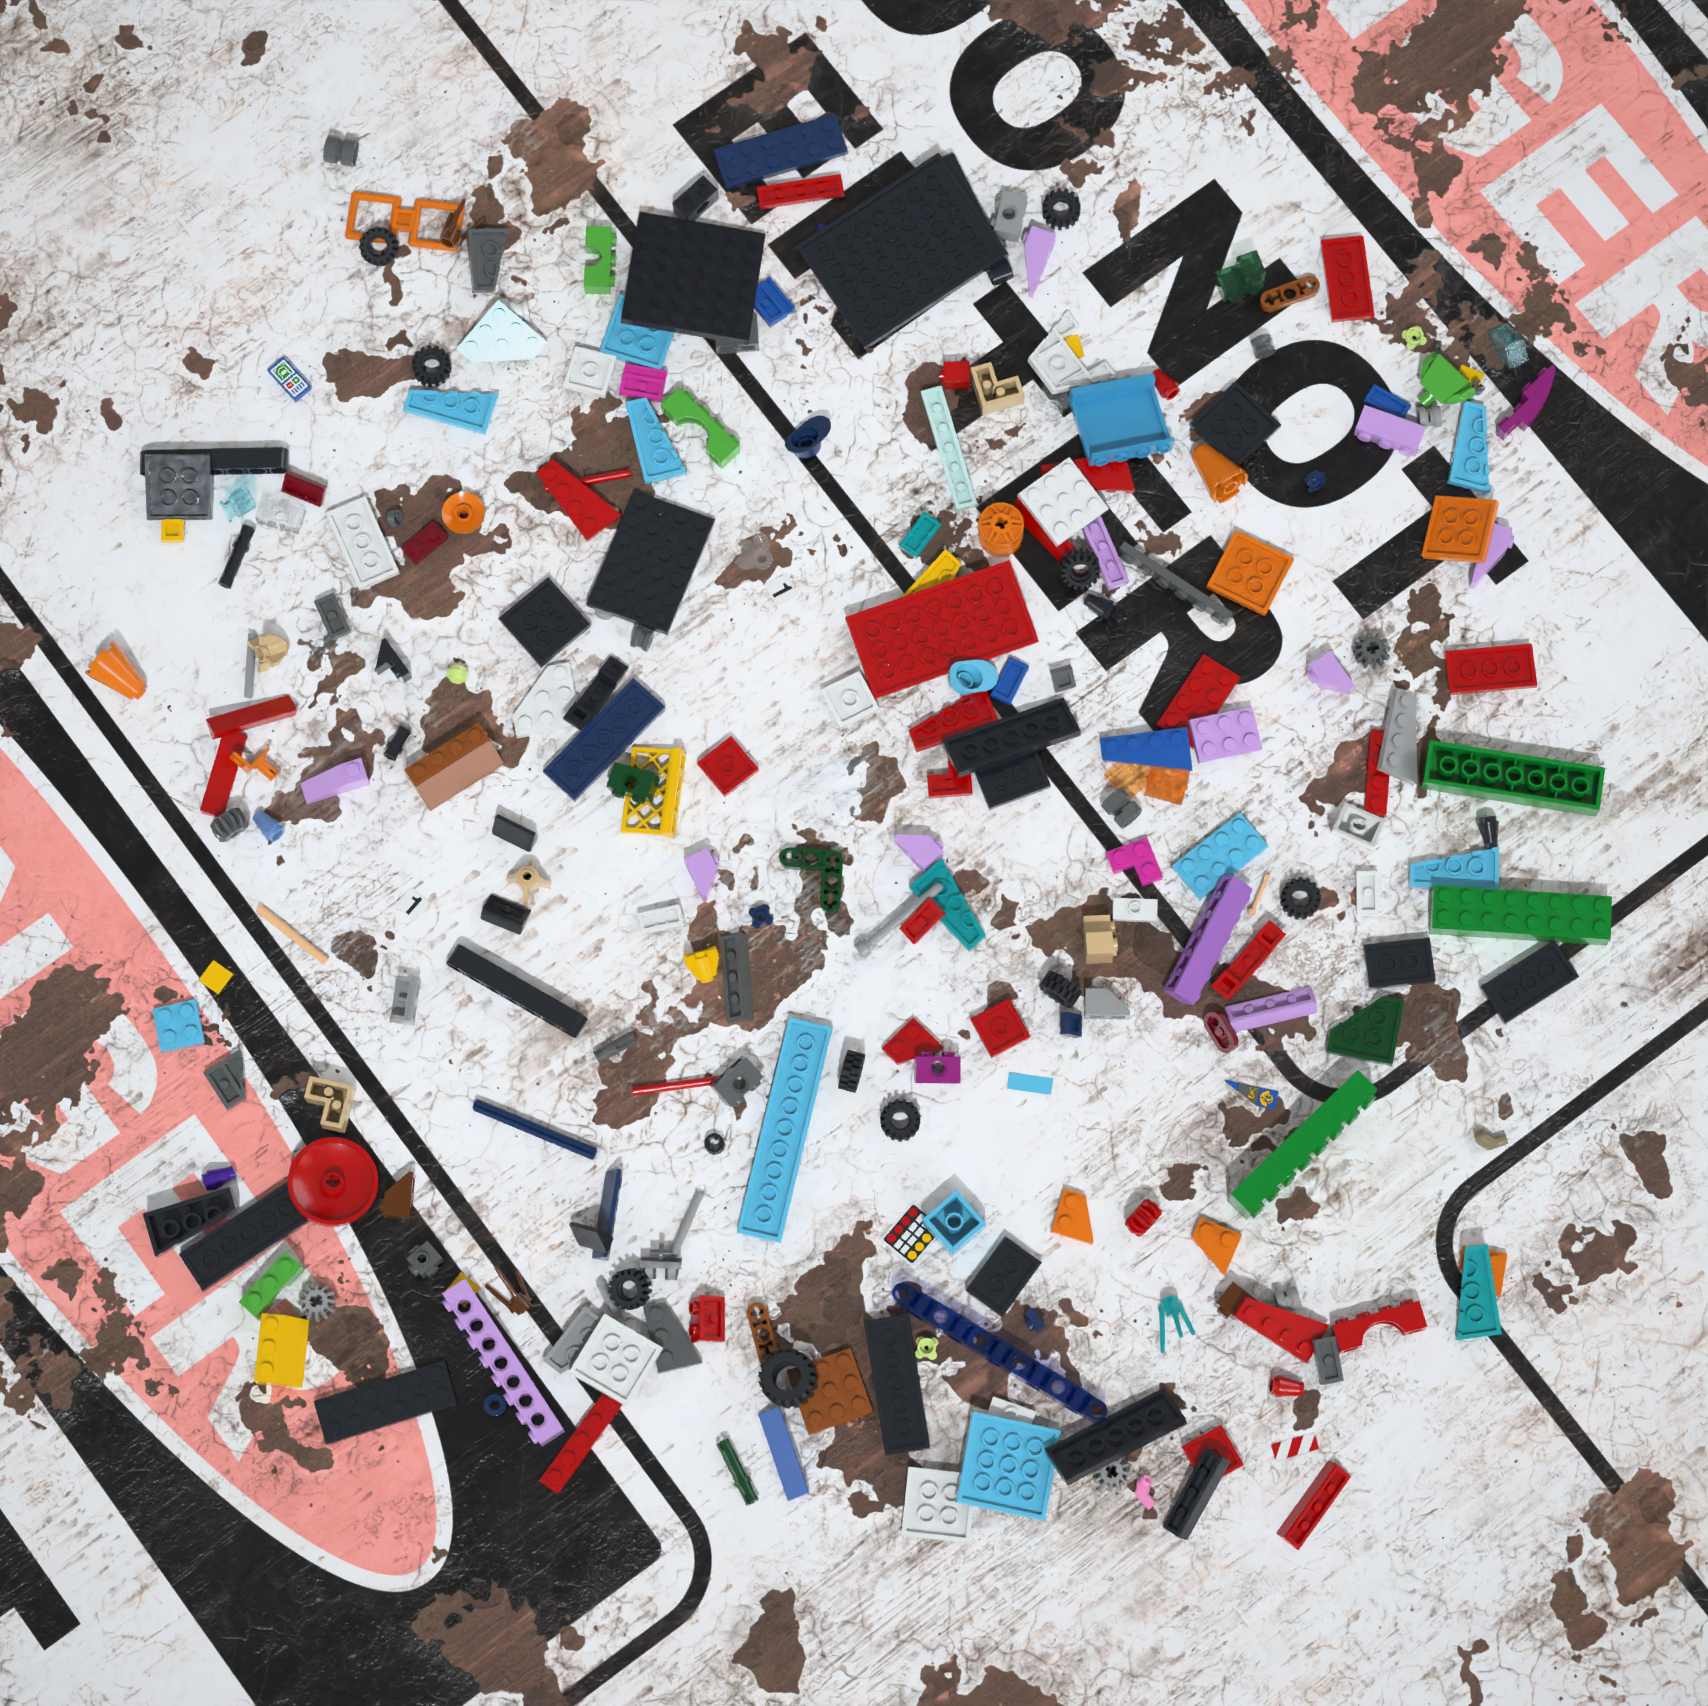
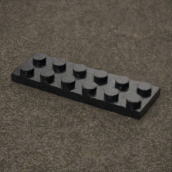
M1063 697L942 739V746L958 778L1078 737L1081 735V730Z
M286 1182L179 1253V1256L202 1291L205 1292L310 1221L304 1218L294 1207L288 1192V1182Z
M903 1314L865 1320L864 1328L885 1456L930 1449L909 1315Z
M445 1361L314 1401L326 1445L458 1405Z
M1162 1388L1046 1448L1045 1454L1068 1486L1187 1424V1421L1166 1390Z

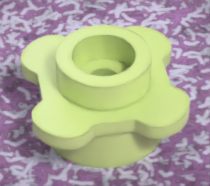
M1414 326L1402 332V338L1406 340V346L1410 350H1413L1418 345H1425L1427 342L1420 326Z
M923 1336L916 1339L918 1346L915 1356L918 1359L922 1357L929 1358L930 1360L936 1359L938 1340L934 1337L931 1339L924 1338Z

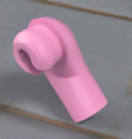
M1142 1475L1136 1481L1135 1495L1149 1510L1157 1502L1149 1494L1152 1478L1149 1475Z

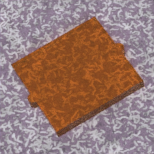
M1117 763L1104 774V777L1114 786L1115 791L1122 787L1130 795L1129 800H1131L1154 780L1157 775L1148 766Z
M1152 766L1150 774L1146 778L1148 782L1144 796L1182 805L1185 791L1188 790L1187 782L1190 771Z

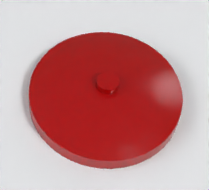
M328 1137L308 1144L296 1155L288 1173V1192L294 1207L307 1220L325 1227L345 1226L360 1219L372 1206L378 1190V1173L371 1156L361 1146L344 1138Z

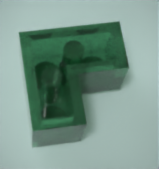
M1257 250L1237 256L1235 265L1215 272L1214 282L1223 302L1228 300L1230 302L1236 301L1242 295L1247 293L1252 295L1258 293L1263 288L1266 271Z

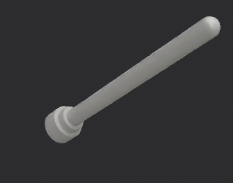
M936 883L868 940H859L854 947L866 959L872 954L871 951L874 949V945L915 913L929 898L937 895L942 890V885Z

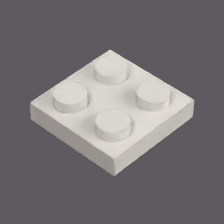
M575 346L563 384L564 388L606 398L617 356Z
M860 671L820 690L840 730L879 711V707Z

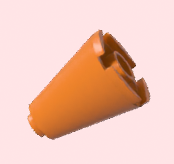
M1199 444L1193 449L1191 458L1213 502L1216 503L1217 500L1219 503L1226 502L1240 492L1238 487L1241 484L1245 486L1248 480L1247 473L1210 445Z
M113 641L109 644L112 648L108 651L104 649L89 665L91 670H86L85 674L130 700L134 698L139 700L147 691L144 688L146 683L120 646Z

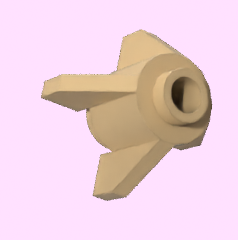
M264 633L259 635V639L247 641V645L255 650L256 657L259 660L258 671L260 673L268 670L270 667L279 665L288 654V642L278 635Z
M530 860L529 864L519 869L517 873L507 876V882L517 883L523 891V904L528 905L529 893L536 891L539 886L551 889L552 885L551 882L539 877L535 869V860Z

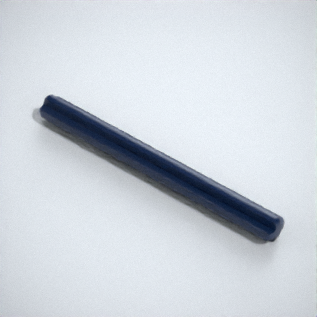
M476 1099L472 1109L475 1112L593 1160L597 1154V1148L480 1099Z

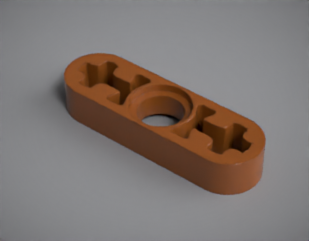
M1306 276L1265 291L1261 296L1260 306L1266 312H1274L1317 295L1320 283L1316 277ZM1307 283L1314 285L1312 291L1309 288L1304 289ZM1292 289L1295 291L1296 296L1293 299H1288L1284 296V291ZM1268 297L1270 300H1274L1273 305L1265 303Z
M756 1302L748 1307L747 1317L759 1362L762 1364V1362L765 1363L767 1360L762 1359L765 1356L764 1347L759 1349V1346H766L772 1342L773 1346H768L770 1354H774L773 1351L777 1350L767 1309L762 1303ZM754 1308L764 1312L760 1314L762 1323L767 1321V1324L753 1327V1324H758L756 1317L751 1316V1313H754ZM760 1329H766L769 1332L770 1336L766 1341H759L756 1334Z

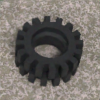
M1057 188V192L1052 190L1050 195L1047 194L1042 205V217L1046 219L1047 225L1051 224V228L1055 229V226H1057L1058 230H1062V227H1065V230H1067L1070 225L1072 227L1075 225V221L1078 222L1081 203L1078 196H1074L1075 193L1073 191L1068 193L1066 188L1064 191H1061V188ZM1060 202L1067 204L1070 208L1069 213L1064 216L1055 214L1053 211L1055 204Z
M383 227L368 229L367 232L362 234L363 237L359 240V250L366 262L375 266H386L388 263L391 264L393 259L397 257L399 242L395 234ZM377 238H382L387 243V249L381 255H376L371 250V244Z
M427 345L428 349H424L423 346L420 348L421 352L416 351L415 357L412 358L411 366L414 376L423 386L428 384V387H432V384H435L438 387L440 382L444 384L446 382L445 378L449 379L450 377L449 372H451L452 368L449 356L445 353L444 349H439L436 345L434 348L431 345ZM434 359L439 362L440 367L435 373H427L423 369L424 363L427 360Z
M1080 547L1077 552L1076 548L1072 549V553L1067 551L1065 553L1066 557L1063 556L1061 558L1062 562H1060L1063 582H1067L1068 587L1073 585V589L1076 590L1078 586H1081V590H1084L1085 585L1090 588L1092 583L1096 584L1097 579L1100 577L1099 559L1096 557V554L1094 552L1090 553V549H1086L1084 552L1083 548ZM1079 564L1088 566V570L1083 573L1073 572L1072 568Z
M1299 877L1297 880L1293 878L1291 882H1287L1280 896V904L1283 906L1284 913L1287 912L1289 917L1294 916L1297 920L1299 918L1304 920L1308 916H1313L1318 910L1321 901L1320 889L1316 887V883H1311L1309 878L1304 880L1303 877ZM1296 891H1304L1309 896V902L1305 906H1297L1292 900V895Z
M1051 970L1048 971L1039 985L1040 990L1044 991L1045 995H1048L1049 998L1054 999L1055 1002H1059L1067 1008H1072L1082 994V991L1079 990L1080 988L1075 986L1073 982H1070L1068 978H1064L1063 975Z
M852 1050L847 1051L839 1078L838 1089L856 1093L866 1054Z
M895 1099L894 1102L890 1101L887 1106H884L880 1115L881 1129L893 1141L898 1140V1142H902V1140H910V1137H914L920 1128L918 1108L912 1102H907L905 1099L899 1101V1099ZM898 1112L905 1113L909 1117L908 1125L905 1128H896L891 1121L894 1114Z
M628 1268L617 1272L616 1275L612 1276L611 1279L613 1280L608 1284V1286H611V1289H608V1293L612 1294L609 1297L610 1300H614V1305L616 1307L620 1306L622 1310H633L644 1306L646 1301L650 1299L648 1295L652 1293V1289H649V1286L652 1285L651 1281H647L649 1277L643 1275V1271H637L636 1268ZM626 1281H632L637 1286V1294L633 1298H629L623 1293L622 1288Z

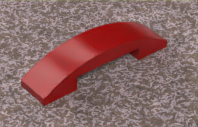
M1269 920L1211 987L1229 1001L1269 957L1286 934Z

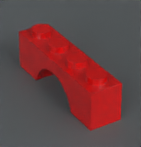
M1413 1299L1400 1302V1306L1395 1308L1387 1305L1379 1308V1312L1374 1314L1366 1311L1357 1314L1356 1319L1348 1320V1317L1336 1320L1335 1325L1331 1327L1332 1335L1336 1336L1339 1354L1360 1349L1365 1332L1378 1324L1391 1325L1398 1329L1403 1336L1426 1330L1428 1326L1420 1301L1413 1302Z

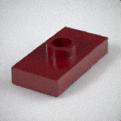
M290 470L285 473L281 492L318 507L323 505L327 490L326 485Z

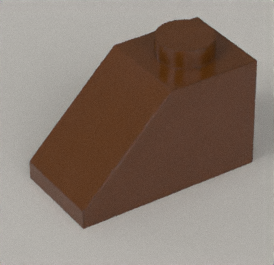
M408 1172L384 1192V1199H380L379 1212H383L382 1215L385 1219L412 1220L416 1177L414 1172Z
M1232 1282L1216 1302L1215 1307L1218 1308L1217 1312L1225 1319L1230 1317L1232 1320H1237L1232 1315L1242 1298L1256 1299Z

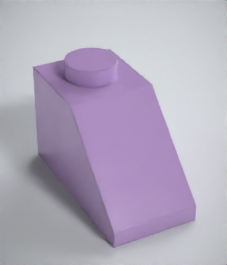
M1331 651L1308 664L1307 677L1312 684L1316 683L1318 688L1348 695L1353 693L1354 684Z
M897 834L894 837V843L923 874L938 860L943 858L944 851L942 849L944 847L936 838L933 840L929 835Z
M707 847L684 858V864L703 903L708 901L718 873L716 865L720 864L714 852L710 853Z

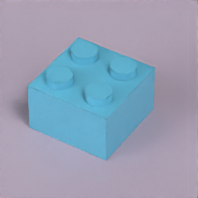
M957 1190L922 1219V1224L951 1257L957 1254L986 1228V1222Z

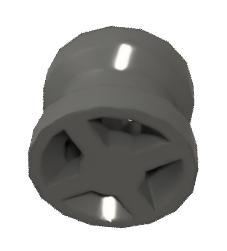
M1270 334L1259 335L1250 341L1251 346L1255 348L1254 355L1256 359L1269 357L1276 352L1275 347L1271 345L1272 338Z
M637 626L630 646L634 648L640 647L642 651L648 652L653 641L654 631H644L642 627Z

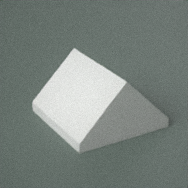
M1345 802L1331 834L1372 851L1386 820Z

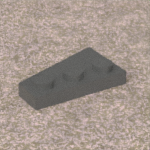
M509 228L466 230L472 293H493L495 291Z
M665 1302L643 1307L650 1340L663 1348L656 1360L658 1374L703 1364Z

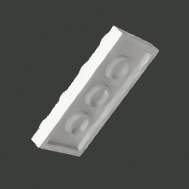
M366 496L326 512V516L360 591L400 574Z

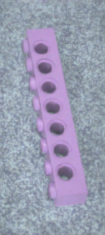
M466 1279L443 1292L442 1294L445 1299L442 1302L448 1312L453 1310L458 1317L454 1321L461 1331L466 1329L469 1337L466 1338L473 1350L479 1349L482 1355L478 1358L484 1367L488 1368L490 1366L494 1372L491 1378L497 1387L502 1385L507 1392L503 1395L510 1406L514 1404L519 1412L515 1415L522 1425L527 1423L531 1429L528 1434L534 1444L539 1442L543 1447L565 1431ZM464 1302L471 1304L470 1310L466 1313L459 1311V1306ZM481 1321L483 1323L482 1329L477 1332L472 1331L471 1325L473 1322ZM489 1339L494 1340L495 1347L492 1350H485L483 1348L485 1341ZM500 1358L508 1361L504 1369H498L495 1366L496 1361ZM512 1377L520 1379V1383L516 1388L508 1386V1381ZM524 1396L532 1398V1403L528 1407L520 1405V1400ZM536 1415H543L545 1418L544 1423L540 1426H535L532 1423Z

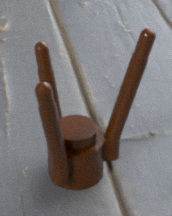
M462 199L453 220V213H449L443 232L439 237L440 242L448 248H454L455 245L461 246L466 239V232L460 236L461 231L455 227L466 199ZM482 217L470 229H477L486 220V217Z
M495 1267V1271L513 1296L510 1299L511 1304L490 1285L486 1284L485 1288L502 1302L512 1314L522 1315L533 1306L530 1302L533 1299L528 1294L519 1270H515V1274L523 1295L521 1292L517 1294L499 1267Z

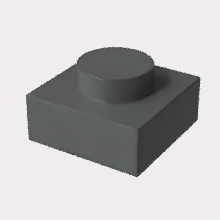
M1070 664L1049 670L1055 693L1076 687L1073 669Z

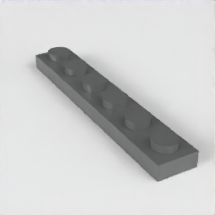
M1124 541L1120 546L1118 555H1120V558L1129 565L1131 563L1134 564L1143 575L1152 576L1161 587L1170 588L1181 600L1187 599L1193 603L1192 605L1196 610L1200 612L1205 611L1211 615V619L1216 623H1223L1227 626L1231 621L1233 612Z

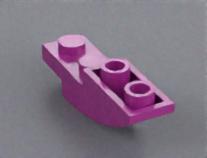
M1553 364L1548 369L1543 368L1537 374L1536 378L1538 379L1533 384L1529 382L1521 390L1523 393L1520 399L1521 402L1512 411L1514 414L1510 418L1506 416L1498 424L1497 436L1502 441L1517 426L1524 432L1540 413L1554 380L1556 367Z

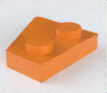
M1067 1189L1063 1190L1051 1233L1093 1245L1094 1240L1086 1195Z

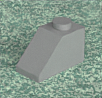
M1091 985L1090 988H1085V1019L1129 1020L1130 1010L1109 989H1104L1101 985Z

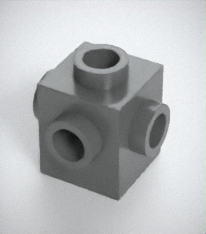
M426 1241L421 1246L417 1245L409 1251L407 1260L410 1264L407 1267L415 1276L420 1274L424 1279L426 1276H433L439 1270L437 1266L444 1260L431 1244Z

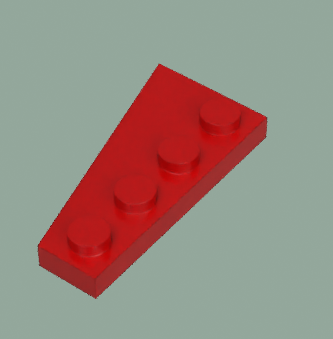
M552 459L536 471L537 476L587 542L622 517L618 511L555 460Z
M1247 1297L1242 1298L1232 1317L1306 1364L1314 1353L1312 1340L1322 1338L1329 1327V1324Z

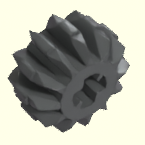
M1368 632L1367 638L1361 635L1359 636L1360 642L1354 643L1356 650L1353 651V656L1358 657L1356 660L1357 664L1364 662V669L1368 667V664L1371 665L1373 670L1376 669L1377 664L1382 667L1384 666V660H1388L1390 657L1387 653L1390 651V646L1385 645L1387 639L1379 640V633L1374 638L1371 632ZM1373 648V651L1376 650L1375 654H1370L1371 651L1368 652V649Z
M232 808L214 819L210 827L214 836L220 842H228L245 831L249 826V822L240 808Z

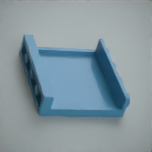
M1154 373L1071 388L1068 401L1089 466H1103L1114 461L1124 462L1129 458L1135 457L1145 458L1150 454H1165L1172 450L1175 438H1170L1154 389L1156 381Z

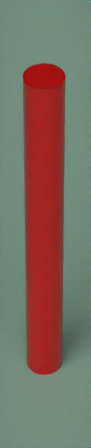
M629 468L577 479L586 486L631 477Z
M720 1075L632 1087L633 1096L709 1086Z

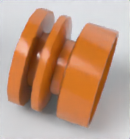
M1004 502L994 503L986 507L978 521V541L982 549L989 555L1007 557L1015 553L1021 546L1024 521L1020 511L1013 505ZM998 524H1001L1004 527V529H1001L1000 526H998Z

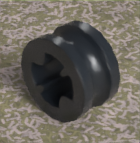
M712 1133L705 1138L704 1146L708 1153L718 1155L724 1150L725 1142L721 1135ZM715 1139L717 1141L719 1139V1148L714 1149L713 1147L710 1149V1140Z

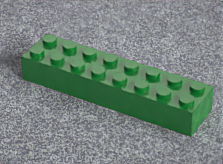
M1429 740L1426 749L1421 789L1596 817L1601 805L1605 768Z
M1433 885L1430 899L1429 934L1542 942L1555 940L1558 943L1607 946L1611 940L1612 896Z
M1357 1070L1230 1193L1228 1202L1246 1220L1250 1217L1256 1218L1262 1212L1265 1206L1264 1203L1266 1201L1271 1203L1279 1195L1282 1185L1285 1188L1290 1185L1297 1175L1296 1172L1298 1170L1303 1172L1311 1164L1314 1154L1318 1157L1327 1148L1326 1146L1329 1144L1328 1141L1330 1139L1335 1141L1342 1134L1345 1124L1350 1126L1358 1118L1361 1109L1365 1111L1373 1104L1377 1088Z

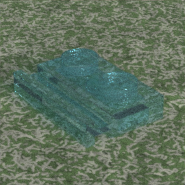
M247 486L243 489L238 488L234 490L231 496L228 497L229 500L227 502H219L229 523L232 522L231 518L236 515L239 518L257 507Z

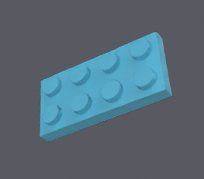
M1240 812L1173 864L1172 869L1196 898L1201 901L1215 890L1222 875H1234L1266 850L1268 845Z

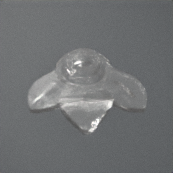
M1044 384L1041 393L1030 394V401L1035 409L1042 412V416L1046 420L1057 421L1061 418L1063 410L1070 407L1068 401L1070 391L1052 395ZM1055 409L1056 413L1050 414L1048 410Z
M757 530L753 541L745 539L735 541L736 550L740 556L734 563L740 569L750 570L757 568L765 570L772 565L773 556L769 551L770 540L763 532ZM760 557H765L766 561L761 563L758 561V559Z

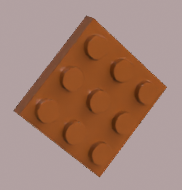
M851 1348L812 1361L819 1380L816 1382L818 1388L817 1390L814 1389L812 1399L810 1397L807 1399L808 1403L805 1405L799 1404L809 1436L873 1413ZM797 1367L786 1370L792 1389L799 1384L801 1378L800 1370Z

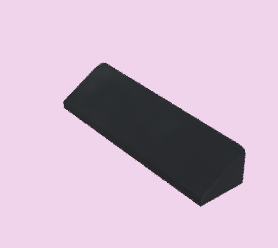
M1206 1447L1162 1527L1178 1538L1187 1540L1230 1464V1460Z

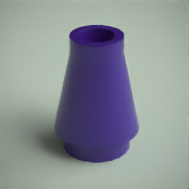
M229 1166L206 1170V1173L201 1174L206 1190L215 1191L235 1179L236 1175L233 1167Z

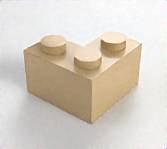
M991 362L970 368V378L982 416L1024 404V392L1018 376L997 381Z
M1110 915L1083 916L1085 964L1112 963L1113 956H1117V938H1113L1115 934V921L1110 920Z
M309 1076L304 1098L307 1103L325 1106L320 1122L322 1128L345 1134L356 1093L354 1086Z

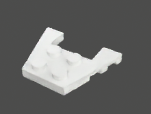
M1069 311L1064 314L1059 323L1054 326L1050 334L1028 358V363L1052 395L1070 391L1071 388L1113 381L1117 378V375L1106 361L1087 371L1065 342L1064 338L1077 331L1080 327Z

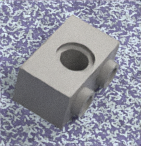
M1003 191L1001 198L997 197L995 210L998 211L997 218H992L991 228L998 239L1019 243L1028 196ZM1005 214H1012L1014 217L1006 219L1003 216Z

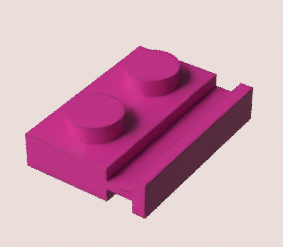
M625 363L619 395L638 399L646 397L649 401L662 403L668 372L666 370Z

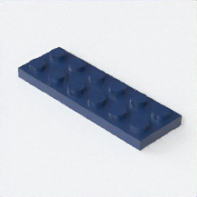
M831 114L714 149V155L725 188L729 190L848 155V150L836 114Z
M633 678L543 770V774L575 802L666 709L665 706Z

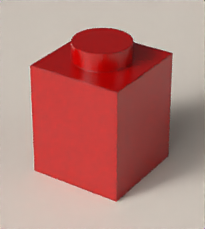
M970 361L944 362L943 369H939L940 382H944V389H970Z

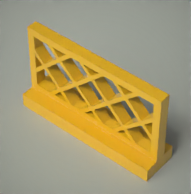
M632 747L630 766L645 769L654 762L659 768V771L656 772L658 777L663 773L667 779L664 786L660 789L657 788L654 799L658 795L664 799L663 805L657 810L649 802L640 804L634 809L630 804L631 798L625 796L621 832L658 835L675 839L686 753L682 748L674 747L673 749ZM637 753H645L651 758L641 767L636 762ZM662 755H670L669 763L663 768L655 761ZM634 781L629 783L628 788L635 787ZM648 804L653 813L643 820L637 812ZM636 814L641 823L635 828L627 827L628 820ZM657 816L661 820L660 830L650 829L647 823Z

